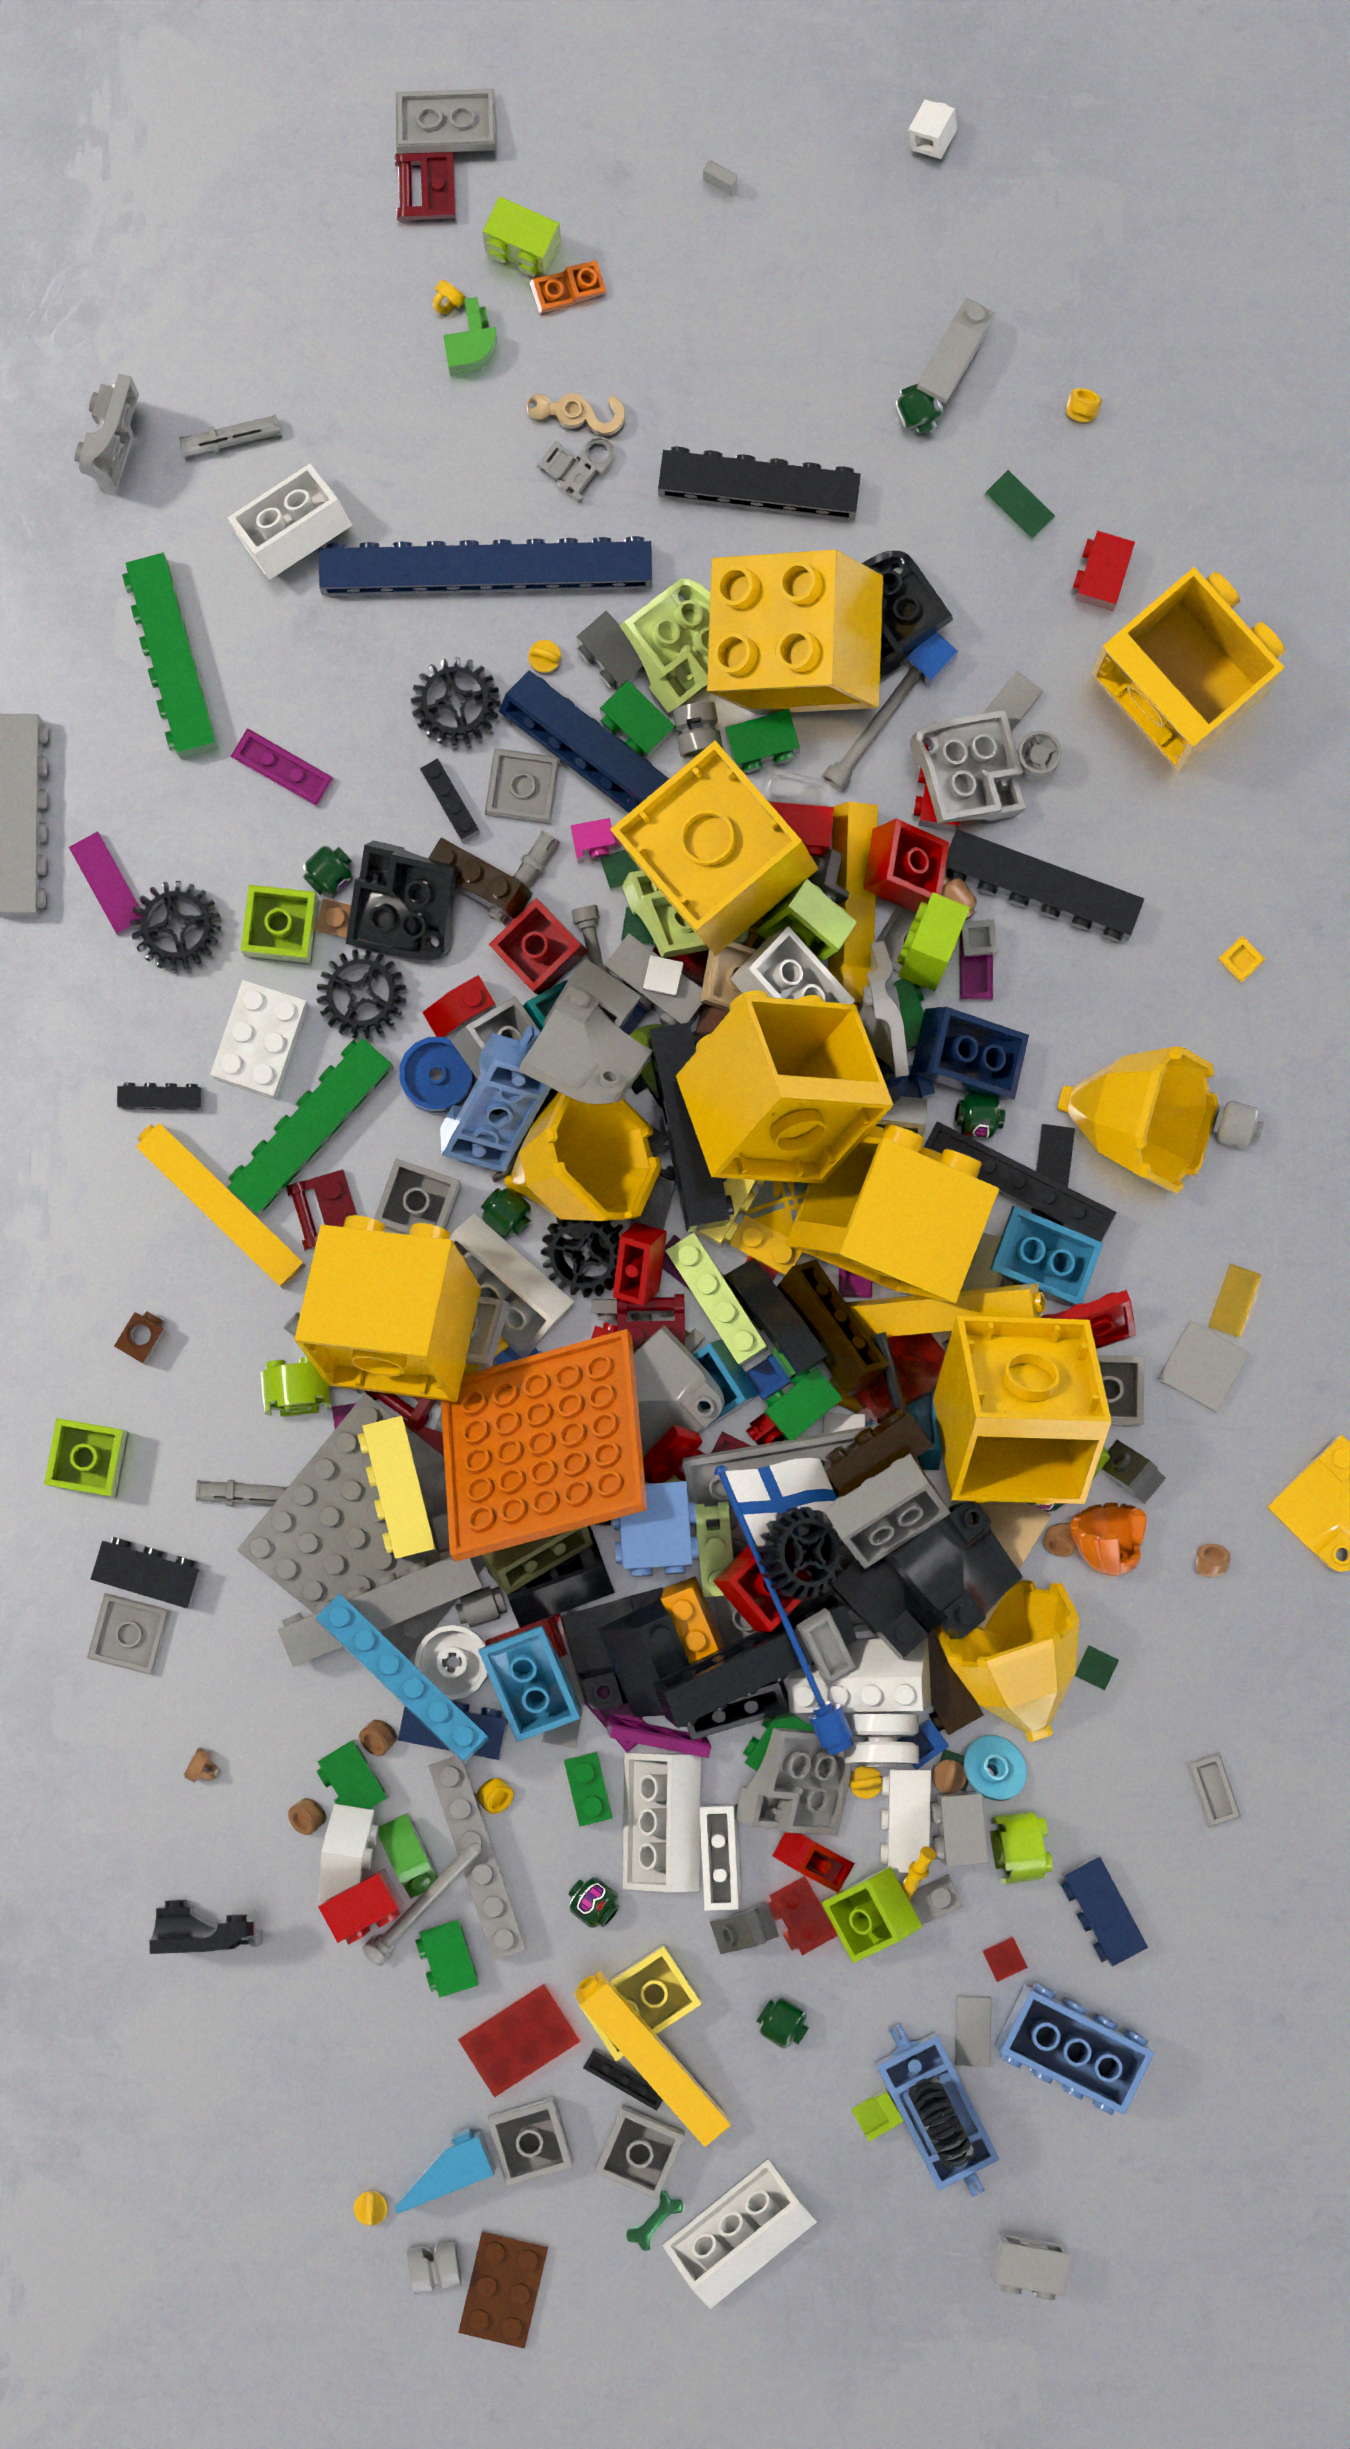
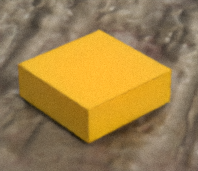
M1243 935L1218 958V961L1240 984L1266 960Z

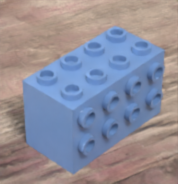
M687 1481L645 1484L647 1510L613 1519L615 1531L621 1530V1542H615L616 1563L623 1564V1569L630 1571L632 1577L652 1576V1569L665 1568L666 1575L685 1574L686 1567L692 1566V1559L699 1558L697 1537H690V1526L696 1524L695 1502L688 1503Z
M1036 1982L1033 1988L1025 1984L995 2044L1000 2052L999 2057L1019 2069L1022 2064L1030 2067V2072L1033 2073V2076L1051 2084L1053 2079L1062 2083L1061 2088L1063 2091L1082 2100L1083 2096L1086 2095L1092 2099L1091 2103L1096 2108L1110 2115H1113L1114 2111L1125 2115L1155 2053L1147 2046L1149 2040L1130 2029H1127L1125 2034L1117 2031L1118 2025L1098 2013H1096L1094 2019L1085 2015L1087 2009L1068 1998H1065L1063 2003L1055 2000L1056 1993Z

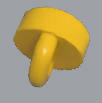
M440 280L434 287L437 294L433 299V308L437 313L441 315L448 314L454 307L460 309L464 304L465 295L446 280ZM443 298L448 301L445 306H441Z
M1076 388L1070 393L1066 405V413L1077 422H1092L1099 412L1102 400L1094 391Z
M550 640L537 641L529 649L528 660L530 666L539 674L553 673L561 663L560 649Z
M859 1766L850 1775V1789L859 1798L871 1799L882 1789V1776L874 1767Z
M493 1778L486 1781L476 1794L478 1802L489 1814H497L506 1810L514 1796L513 1789L501 1778Z
M374 2190L365 2191L355 2200L353 2207L354 2215L363 2225H377L387 2215V2200L380 2192Z

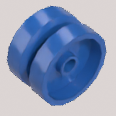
M427 1037L415 1042L405 1052L399 1066V1081L407 1099L417 1109L429 1114H447L452 1105L461 1107L474 1087L473 1072L451 1040L444 1037ZM440 1069L441 1074H443L442 1078L437 1081L432 1080L430 1077L434 1075L433 1070Z

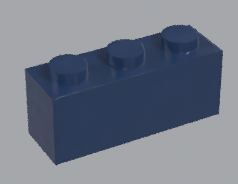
M1099 1855L1062 1873L1065 1881L1060 1886L1069 1902L1073 1900L1077 1902L1081 1912L1077 1913L1076 1916L1084 1931L1088 1932L1091 1930L1097 1942L1092 1944L1101 1963L1107 1960L1109 1965L1113 1967L1148 1948Z

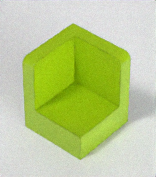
M886 2088L852 2108V2113L868 2142L904 2122Z

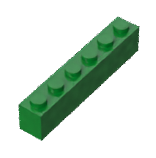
M164 552L126 562L128 573L122 574L127 593L133 592L136 601L135 605H131L135 624H142L145 636L139 637L144 656L150 655L153 667L148 669L152 687H159L162 699L156 700L161 719H168L171 730L165 732L169 750H176L181 759L218 749L167 558Z
M363 1037L358 1043L353 1040L345 1047L341 1053V1056L344 1057L336 1067L330 1065L320 1075L318 1080L321 1084L313 1093L307 1090L297 1101L296 1105L299 1108L291 1117L287 1114L282 1117L273 1128L276 1134L268 1142L262 1140L251 1152L254 1158L248 1165L244 1167L241 1164L228 1178L231 1181L228 1188L257 1215L261 1216L286 1189V1186L296 1178L394 1069L393 1064Z

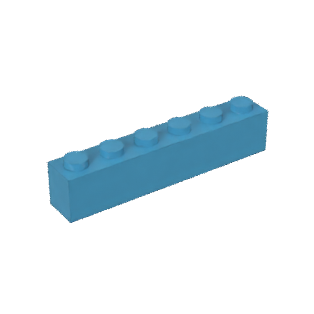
M340 1593L316 1617L317 1622L464 1764L489 1740L488 1736Z

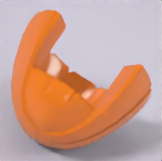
M1111 1502L1105 1503L1103 1507L1101 1504L1093 1505L1086 1508V1511L1082 1510L1081 1513H1077L1070 1522V1529L1079 1553L1093 1569L1105 1575L1120 1576L1121 1574L1130 1573L1140 1561V1547L1144 1539L1147 1518L1144 1511L1140 1508L1137 1509V1507L1132 1505L1127 1506L1125 1503L1120 1506L1119 1503Z

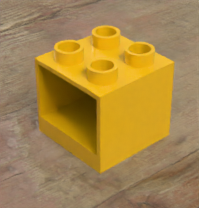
M837 549L712 558L707 692L754 714H772L788 709L791 713L879 708L883 575Z
M1195 567L1190 569L1102 646L1091 672L1178 771H1181L1267 696L1285 668L1278 660L1286 652L1278 636L1261 621L1250 629L1233 610L1240 603V597L1233 586L1216 571L1212 572L1205 579Z
M716 740L610 829L630 857L715 956L818 870L816 863L802 840Z
M760 990L745 992L737 996L730 1003V1012L715 1030L698 1041L695 1047V1054L676 1075L711 1177L823 1184L893 1106L855 1004L824 1002V999L818 995H808L798 999L769 997L766 992Z
M886 1124L885 1128L875 1125L823 1184H808L785 1245L895 1292L956 1303L999 1188L977 1179L982 1165L980 1161L949 1149H944L941 1154L922 1147L925 1138L905 1128L892 1124Z
M357 1215L346 1217L344 1227L320 1225L294 1340L323 1380L333 1387L457 1402L466 1363V1355L470 1345V1337L473 1331L474 1318L476 1317L478 1299L482 1288L466 1264L465 1257L460 1254L453 1241L450 1240V1232L436 1225L416 1223L410 1226L409 1235L384 1232L385 1225L380 1221Z
M957 1315L933 1395L951 1500L985 1503L988 1501L1031 1502L1041 1505H1051L1054 1503L1085 1504L1112 1422L1090 1320Z

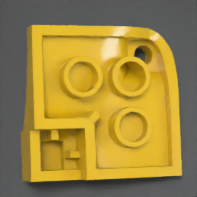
M1342 1434L1338 1435L1266 1507L1323 1564L1337 1572L1350 1570V1442ZM1339 1548L1347 1551V1558L1344 1561H1340L1336 1557V1551Z

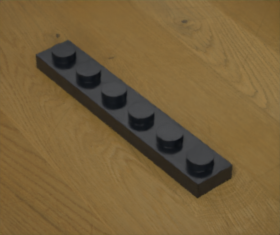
M938 1121L924 1145L925 1148L941 1154L944 1149H949L980 1161L982 1165L977 1179L998 1187L1001 1193L1099 1242L1103 1241L1117 1214L1116 1211Z

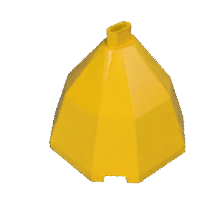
M1178 1046L1124 1055L1076 1084L1075 1087L1065 1085L1059 1098L1058 1110L1069 1113L1072 1120L1099 1153L1165 1190L1179 1193L1184 1188L1181 1180L1187 1174L1196 1175L1202 1167L1217 1112L1218 1097L1217 1094L1209 1092L1207 1077L1214 1075L1213 1064L1188 1049Z
M558 1092L535 1117L518 1153L512 1172L505 1177L504 1183L507 1188H512L521 1197L525 1195L559 1219L590 1221L634 1219L641 1216L662 1167L659 1156L652 1157L648 1137L653 1134L652 1126L624 1098L615 1103L589 1104Z
M1030 1580L1018 1581L1005 1593L984 1630L981 1631L975 1628L963 1639H950L940 1623L934 1628L949 1665L978 1704L1017 1729L1025 1732L1028 1742H1034L1053 1734L1051 1723L1076 1674L1080 1620L1062 1583H1052L1049 1586L1050 1590L1037 1589L1034 1582Z

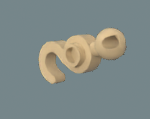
M575 393L562 396L558 402H551L550 398L546 395L535 394L528 400L526 405L528 414L534 419L542 420L549 415H555L560 424L570 429L578 428L586 422L590 430L601 436H611L617 433L625 420L624 407L615 396H611L608 399V405L615 414L612 421L608 423L599 422L588 402L581 395ZM530 403L536 405L534 408H529L528 406Z

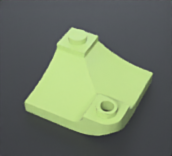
M686 578L677 580L619 625L633 645L646 670L651 684L648 687L667 713L679 707L707 685L710 592L701 584ZM678 594L684 597V602L679 600Z
M642 870L628 873L622 887L632 913L638 914L646 925L661 958L709 950ZM749 928L733 942L744 945L748 937Z

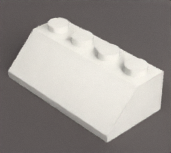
M473 1213L452 1233L450 1240L453 1241L460 1254L465 1257L466 1264L482 1288L480 1297L503 1299L510 1303L501 1337L516 1353L525 1358L555 1327L574 1301Z
M928 1637L902 1659H899L881 1638L857 1639L847 1646L856 1667L828 1685L823 1682L815 1664L809 1667L824 1702L832 1701L833 1705L840 1704L843 1712L924 1711L931 1705ZM799 1668L789 1673L788 1676L790 1713H814L813 1708L818 1703L803 1669Z
M624 1753L623 1889L657 1892L699 1891L700 1756L676 1753Z
M767 2159L662 2246L693 2292L711 2309L811 2228L817 2221L774 2165Z

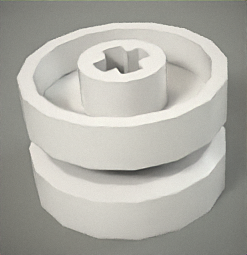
M457 1625L438 1627L426 1635L418 1646L415 1666L450 1700L465 1698L479 1690L489 1676L478 1651L487 1645L482 1637L470 1628ZM450 1656H456L460 1660V1665L455 1669H451L447 1665V1660Z
M845 1715L853 1736L865 1737V1742H853L850 1748L844 1750V1763L866 1764V1767H897V1764L919 1763L918 1745L912 1742H897V1737L914 1736L919 1733V1715Z

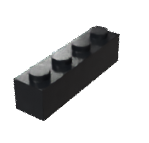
M437 758L421 767L420 771L460 841L463 843L479 834V828L439 759Z
M125 1082L123 1086H117V1107L119 1109L203 1110V1089L198 1087V1084L189 1083L186 1084V1087H177L176 1083H165V1087H156V1083H144V1086H135L136 1083Z
M593 2048L583 2069L652 2109L658 2110L663 2099L642 2075Z

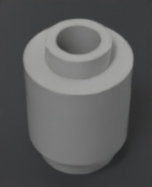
M488 1586L459 1597L461 1603L455 1605L461 1624L468 1622L470 1628L501 1618L500 1614L507 1612L499 1586L493 1589Z

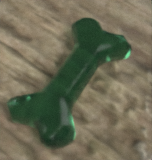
M661 2191L658 2208L641 2226L627 2230V2241L638 2243L643 2251L651 2249V2235L671 2214L683 2211V2202L680 2199H671L667 2191Z

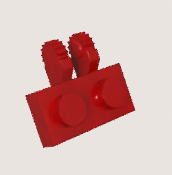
M673 1425L643 1457L645 1482L651 1484L665 1483L673 1474L679 1480L686 1481L683 1458L705 1454L699 1449L697 1450L703 1443L699 1433Z

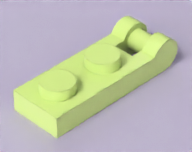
M728 1501L718 1502V1506L705 1507V1504H695L703 1598L725 1596L713 1580L734 1560ZM706 1520H720V1526L707 1527Z

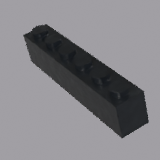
M674 446L670 450H663L658 496L855 520L861 473H854L853 468L837 466L835 470L821 469L822 466L820 464L811 462L802 463V466L788 465L789 462L787 460L778 458L769 459V462L756 461L754 456L745 454L736 455V458L723 457L721 452L712 450L703 451V454L690 453L688 448Z
M956 829L948 850L945 873H947L946 876L950 881L960 878L964 882L968 881L978 885L977 890L985 894L996 896L998 892L1009 896L1008 901L1017 906L1026 908L1030 904L1041 908L1040 913L1053 919H1058L1059 915L1072 920L1071 925L1090 931L1091 927L1103 931V937L1115 942H1121L1122 939L1129 940L1145 900L1143 897Z
M690 1022L650 1029L646 1037L649 1048L653 1050L651 1061L686 1232L726 1226L730 1221V1215H734L731 1195H725L723 1182H727V1178L711 1177L676 1078L679 1071L696 1052L695 1047L699 1041L697 1031L692 1032Z
M832 1595L787 1616L809 1667L814 1665V1662L796 1625L822 1609L826 1608L830 1611L846 1647L857 1640L845 1604ZM781 1621L771 1632L757 1631L653 1682V1686L665 1718L677 1728L688 1727L695 1724L698 1718L710 1712H718L725 1709L728 1703L740 1697L752 1696L759 1688L771 1682L775 1683L784 1680L789 1673L802 1668Z

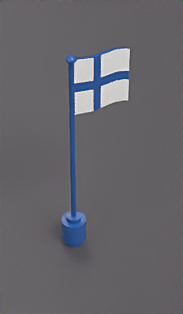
M817 1458L790 1459L748 1470L727 1471L728 1469L725 1466L719 1465L714 1471V1474L719 1475L762 1575L767 1568L758 1564L762 1557L757 1550V1546L765 1545V1541L759 1535L763 1532H769L766 1523L776 1521V1514L786 1512L788 1508L797 1507L798 1509L800 1507H810L812 1511H823L824 1517H828L824 1509L832 1505L837 1499L821 1460ZM798 1526L792 1531L795 1536L806 1535L809 1532L803 1526ZM763 1577L818 1703L813 1708L814 1714L809 1719L823 1749L827 1750L829 1755L842 1752L853 1745L851 1739L853 1733L840 1704L833 1705L832 1701L824 1702L777 1591L770 1587L772 1580Z

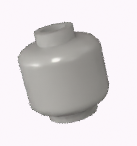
M1229 1101L1225 1107L1219 1106L1212 1131L1217 1133L1219 1142L1246 1149L1250 1146L1252 1140L1259 1141L1264 1122L1259 1121V1111L1256 1107L1236 1101Z

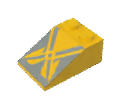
M765 1180L731 1240L729 1248L747 1258L750 1257L784 1277L790 1268L797 1264L803 1253L785 1244L809 1183Z

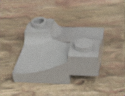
M118 373L116 383L111 385L101 384L98 393L93 392L89 403V411L92 412L95 423L100 424V430L92 434L86 433L84 443H78L74 461L79 462L80 472L94 478L102 493L112 496L116 494L133 437L130 423L139 396L132 377Z
M1005 710L932 723L921 728L912 736L910 749L915 765H920L923 770L938 824L981 819L988 822L1016 817L1026 809L1018 776L1023 771ZM922 742L928 745L929 751L926 750Z
M884 941L871 943L870 973H867L868 983L867 986L863 987V998L857 1010L874 1055L886 1062L896 1077L909 1075L904 1025L900 1013L897 989L893 985L892 980L893 966Z
M569 986L557 1002L540 1035L522 1060L519 1071L575 1100L589 1104L615 1103L625 1096L649 1061L653 1050L642 1045L614 1024L598 1006L600 1000Z
M665 1325L634 1351L641 1443L644 1451L648 1453L673 1425L698 1432L719 1416L724 1407V1395L721 1388L703 1365ZM707 1401L711 1408L703 1409L700 1402Z
M773 1727L767 1751L756 1775L748 1787L742 1786L735 1820L750 1827L776 1828L788 1833L838 1835L851 1775V1764L844 1763V1751L829 1755L827 1750L821 1747L814 1730Z

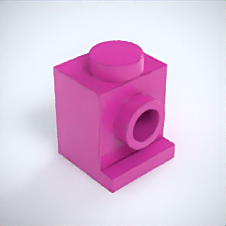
M610 818L571 825L577 863L584 862L583 855L590 854L591 859L602 858L610 855L609 850H614L616 846H621V843L610 830L612 828Z

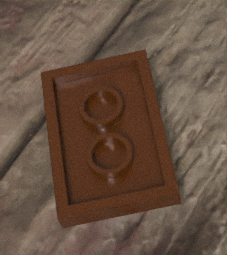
M482 2230L458 2333L525 2349L549 2246Z

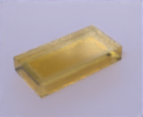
M1230 1263L1207 1327L1240 1338L1262 1274Z

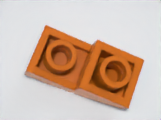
M597 260L569 266L563 272L534 278L530 282L539 314L568 307L606 293Z

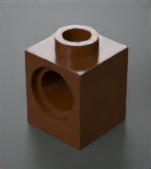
M145 1311L142 1316L134 1312L114 1347L147 1365L167 1330L160 1327L163 1320L148 1311ZM139 1327H148L151 1332L150 1340L143 1345L136 1344L134 1332Z

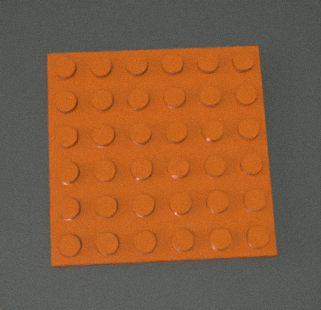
M628 1329L465 1374L462 1377L457 1402L441 1400L450 1556L455 1562L647 1510L633 1340Z

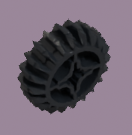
M459 657L454 658V667H448L447 660L442 659L441 666L443 669L439 671L435 665L431 664L429 666L432 674L431 677L424 673L419 675L420 680L425 686H413V691L421 696L411 698V704L420 707L412 711L413 718H423L417 724L418 728L424 730L430 727L426 734L430 740L439 733L438 743L441 746L446 743L447 737L451 738L453 748H457L458 738H463L465 746H470L469 736L474 734L478 741H481L483 736L479 729L483 728L487 732H491L493 729L492 725L486 720L497 721L499 718L498 713L490 709H496L501 706L500 700L492 699V697L499 694L498 687H489L494 682L493 676L488 675L481 679L485 668L481 665L473 672V661L470 659L463 668L461 667ZM454 678H462L474 683L479 688V691L473 692L472 689L461 690L457 687ZM444 681L446 685L445 694L443 697L435 700L434 704L429 705L431 693L437 685ZM451 689L454 690L455 696L458 697L459 701L465 700L464 703L460 702V717L452 704L447 705V702L451 703ZM483 700V706L475 720L467 724L465 716L467 710L475 706L476 702ZM437 713L439 716L450 715L455 719L458 727L445 726L436 721L432 715Z
M176 881L175 891H169L168 883L163 882L162 889L164 893L159 895L157 889L151 887L150 893L154 899L150 901L146 896L142 895L140 902L146 908L134 907L133 913L140 916L141 920L133 919L130 921V925L134 928H141V931L132 933V940H144L136 947L137 951L150 950L145 957L147 962H151L155 956H158L157 968L162 969L165 960L170 961V971L172 972L176 971V962L182 961L185 971L189 970L188 959L190 958L199 966L202 964L201 958L198 955L199 952H202L207 957L212 955L211 950L205 945L207 943L214 946L218 945V939L210 936V933L221 932V926L211 924V922L220 919V914L218 912L208 913L215 906L213 900L202 903L206 896L204 890L200 891L196 897L192 895L195 888L194 884L190 883L186 892H182L181 881ZM174 900L191 904L201 915H182L178 912ZM165 903L166 918L162 922L155 924V926L148 928V921L152 912L159 905ZM171 911L174 912L178 923L186 925L185 928L181 927V942L178 941L173 929L167 930L166 928L167 925H171ZM204 925L200 940L187 950L185 936L188 931L196 929V926ZM156 936L158 938H170L173 940L177 952L161 949L151 938Z
M355 949L352 950L353 960L348 961L344 953L339 955L343 963L340 967L334 961L328 963L334 973L332 975L324 971L321 973V977L328 981V985L317 984V990L326 993V995L320 996L316 1000L320 1005L328 1004L327 1007L320 1011L322 1017L334 1015L328 1022L331 1028L335 1027L339 1022L342 1023L338 1031L340 1035H345L347 1030L352 1028L351 1037L352 1039H357L359 1030H364V1036L368 1040L371 1039V1028L375 1027L376 1032L381 1036L384 1034V1031L380 1024L385 1022L390 1028L395 1026L393 1020L389 1018L391 1014L396 1017H402V1011L396 1008L395 1005H406V998L397 996V994L407 991L405 984L395 985L396 982L403 978L401 972L390 975L395 968L393 961L388 962L383 967L382 964L385 959L383 954L380 953L375 961H371V950L367 949L364 959H360L359 952ZM369 969L358 981L352 982L342 979L350 971ZM378 974L383 976L388 983V1001L381 999L380 996L374 993L375 979ZM368 986L369 989L366 991L372 1000L362 998L356 1003L357 997L353 994L352 990L362 991L364 987ZM336 987L350 996L345 1016L337 1009L335 1004ZM367 1007L382 1010L371 1019L354 1020Z
M557 1217V1224L551 1223L547 1227L550 1234L543 1236L542 1241L548 1246L541 1249L540 1253L550 1258L543 1263V1268L552 1267L554 1270L549 1275V1279L554 1280L559 1277L562 1280L558 1285L559 1289L570 1285L571 1295H576L581 1288L584 1298H588L592 1290L597 1296H601L604 1293V1288L611 1291L614 1288L620 1240L618 1233L623 1229V1225L619 1224L614 1228L610 1224L613 1220H566ZM587 1228V1232L582 1236V1239L572 1238L569 1240L564 1238L568 1230ZM599 1235L605 1240L609 1250L600 1245ZM587 1244L586 1247L590 1250L588 1253L592 1255L585 1260V1256L582 1254L584 1251L581 1252L580 1249ZM563 1254L572 1260L573 1269L567 1264ZM602 1264L608 1266L604 1274L584 1276L590 1265L599 1267Z
M792 1507L788 1508L786 1512H779L775 1515L776 1521L766 1523L769 1532H763L759 1535L765 1541V1546L757 1548L759 1552L764 1553V1559H761L758 1564L767 1567L762 1577L766 1579L773 1578L770 1585L771 1588L780 1589V1595L785 1597L792 1596L796 1600H801L805 1597L807 1599H814L818 1597V1594L829 1592L828 1585L838 1583L835 1574H841L845 1571L839 1565V1561L847 1558L843 1553L840 1554V1547H843L845 1544L842 1540L838 1541V1533L835 1528H832L830 1519L824 1517L823 1511H812L810 1507H800V1509ZM798 1526H803L809 1530L806 1535L795 1536L792 1533ZM798 1571H809L812 1575L803 1581L795 1576Z
M932 2076L916 2082L917 2084L909 2088L908 2095L943 2166L950 2170L966 2164L967 2161L974 2158L975 2151L940 2079Z

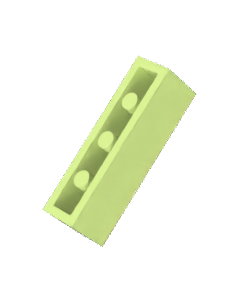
M695 1233L690 1234L666 1250L738 1365L746 1364L769 1349Z

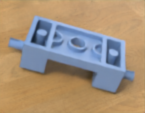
M532 1025L527 1026L522 1038L519 1040L495 1033L491 1034L479 1056L480 1076L463 1107L452 1105L440 1127L441 1155L457 1159L460 1163L464 1161V1164L472 1163L500 1172L505 1171L551 1090V1087L519 1071L522 1060L540 1035L537 1027L534 1026L532 1029ZM496 1109H502L507 1111L501 1113L500 1115L491 1114V1112Z
M898 2024L896 2028L901 2039L894 2027L888 2030L898 2048L890 2056L875 2064L938 2190L940 2191L964 2179L971 2196L974 2197L978 2194L972 2182L975 2183L979 2193L985 2191L976 2172L1000 2159L936 2032L921 2040L909 2041L902 2024ZM932 2076L940 2079L975 2151L974 2158L967 2161L966 2164L950 2170L943 2166L908 2095L909 2088L917 2084L916 2082Z

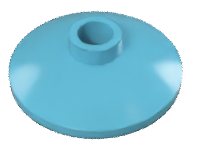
M995 1735L983 1736L975 1740L965 1753L964 1771L971 1786L985 1798L1005 1801L1013 1798L1023 1789L1027 1779L1026 1762L1019 1749L1009 1740ZM987 1768L993 1771L994 1776L989 1773Z

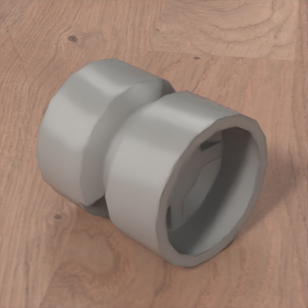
M714 702L691 703L673 709L676 730L682 733L678 737L681 757L694 758L715 740L723 749L720 730L714 728V725L718 723ZM703 725V728L692 729V726Z
M1034 731L1024 737L1017 750L1023 771L1021 775L1027 780L1035 782L1044 781L1053 775L1062 755L1061 744L1055 736L1045 731Z
M455 2241L436 2244L432 2251L426 2246L407 2250L409 2274L414 2294L433 2291L435 2285H439L442 2289L462 2286L460 2263Z

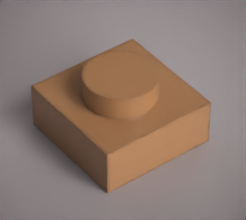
M323 898L315 932L346 940L351 905Z

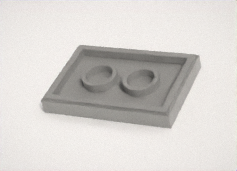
M494 89L396 92L397 154L496 150Z

